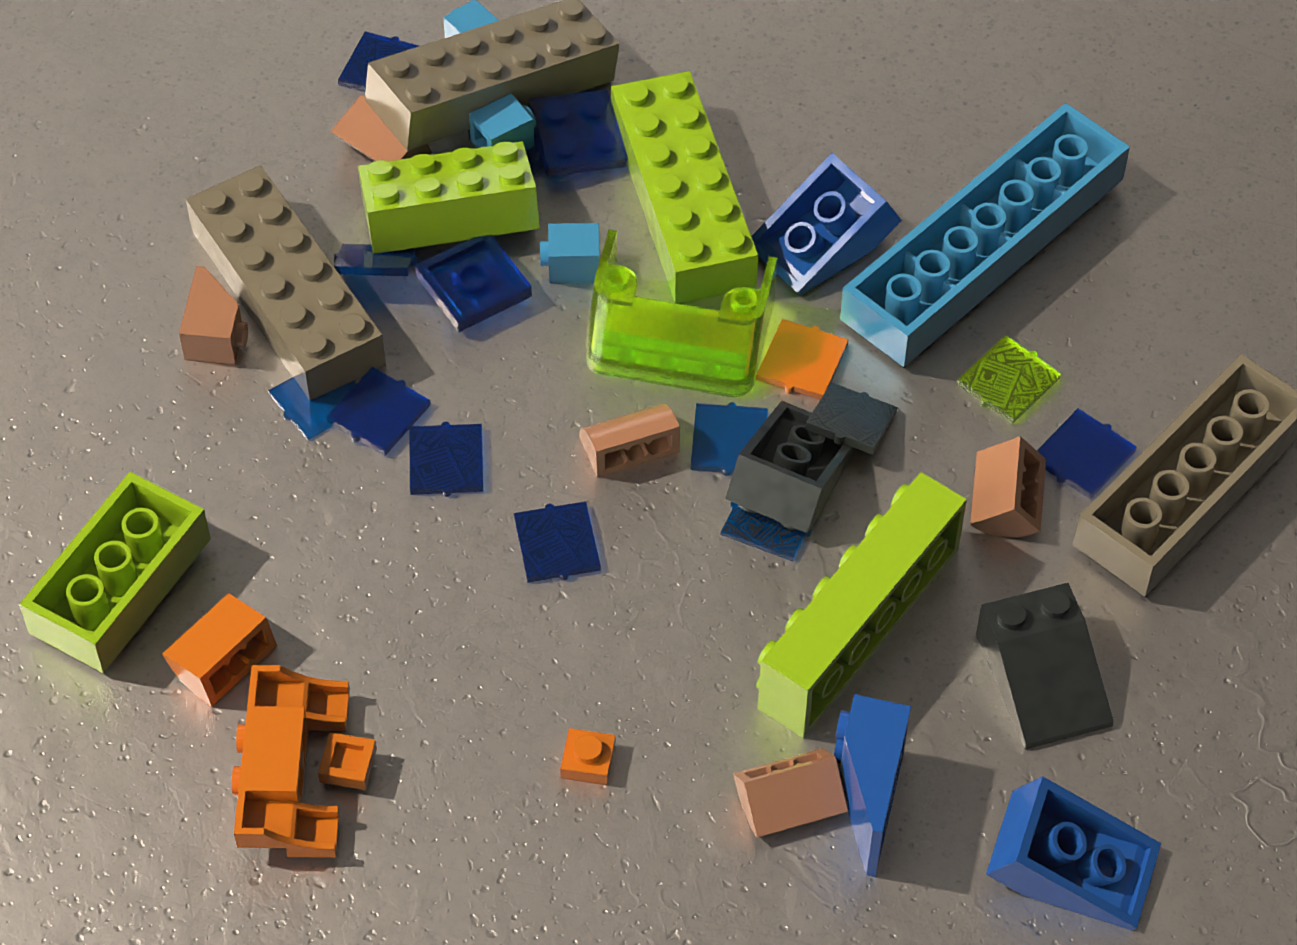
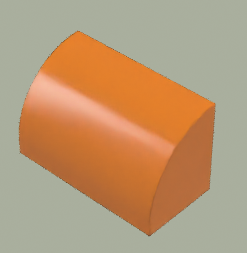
M228 593L162 654L178 678L196 696L213 707L251 671L252 665H258L277 647V643L267 618Z

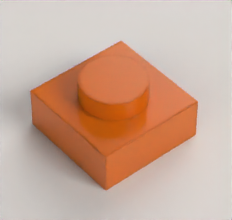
M569 728L560 768L561 778L607 785L616 745V735Z
M329 732L318 770L319 783L366 790L377 751L376 740Z

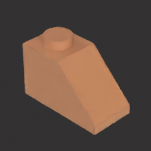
M196 266L179 331L184 360L235 364L239 348H245L247 344L248 324L247 322H242L239 304L205 267Z

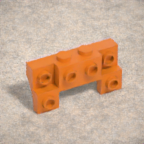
M252 665L246 723L238 724L236 733L237 753H242L241 766H234L232 770V794L238 795L234 826L237 848H286L288 857L336 858L340 817L338 806L313 805L302 802L309 730L347 731L350 698L349 681L308 677L293 672L281 665Z

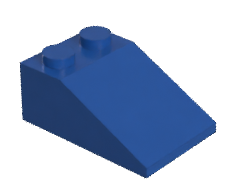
M831 153L751 237L758 257L801 296L872 252L902 220L881 195L836 155Z
M854 694L850 712L841 710L839 716L834 756L836 757V762L841 764L840 779L848 815L867 876L876 877L904 756L911 706Z
M1042 776L1012 791L986 875L1025 897L1132 931L1138 927L1161 843Z

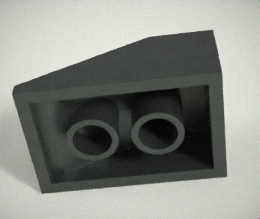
M781 400L739 453L725 499L738 504L740 508L747 512L760 513L777 520L788 529L808 533L826 506L855 448L843 443L840 445L836 444L833 439L806 430L805 425L812 412Z
M1069 583L981 605L976 635L1024 749L1113 726L1112 713L1087 624Z

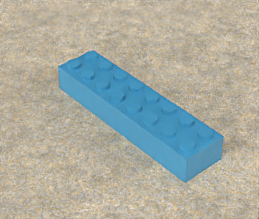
M1067 103L1063 104L845 285L842 292L840 320L902 367H905L1120 183L1124 178L1130 146Z

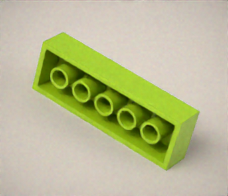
M685 71L611 86V120L675 304L757 287L758 253L691 72Z
M922 472L918 474L910 485L904 483L897 490L892 499L891 508L884 516L877 514L866 530L865 538L858 547L853 544L846 550L840 560L839 569L831 578L825 576L814 590L813 600L805 609L798 608L795 610L786 624V632L777 642L775 640L769 641L758 658L760 677L756 684V688L759 689L758 710L800 737L804 738L959 550L967 502L966 498Z

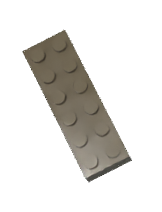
M562 0L369 62L365 101L408 151L470 130L469 113L510 93L522 106L527 105L531 109L614 81L620 43L580 0Z
M261 165L186 198L192 232L310 403L386 366L382 333Z
M1240 354L1079 515L1073 546L1145 597L1297 440V390L1251 359Z

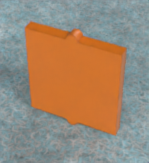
M782 319L756 374V380L784 388L788 394L794 391L820 400L833 380L848 346L849 339L820 331L818 326L807 327Z

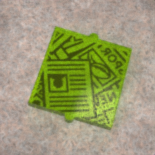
M1005 335L958 378L957 385L979 399L982 407H990L1013 424L1060 379L1061 373L1039 359L1036 351L1029 352Z

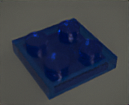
M608 90L529 99L528 107L531 109L536 120L534 134L547 177L626 166L628 156Z
M492 235L473 237L415 265L416 277L458 332L532 297V286Z

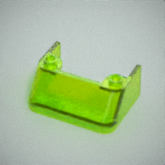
M609 229L593 285L585 344L587 366L597 374L726 397L746 395L755 384L775 301L777 258L768 257L761 289L738 287L728 291L723 297L720 310L636 296L637 277L633 271L624 266L617 265V231Z

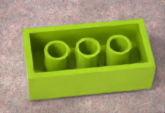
M523 141L514 143L500 142L494 146L474 149L459 148L453 152L434 155L418 154L412 158L394 161L378 160L367 165L358 166L363 207L373 254L540 229L536 185Z
M129 472L20 602L19 606L28 633L104 674L211 540L205 510Z

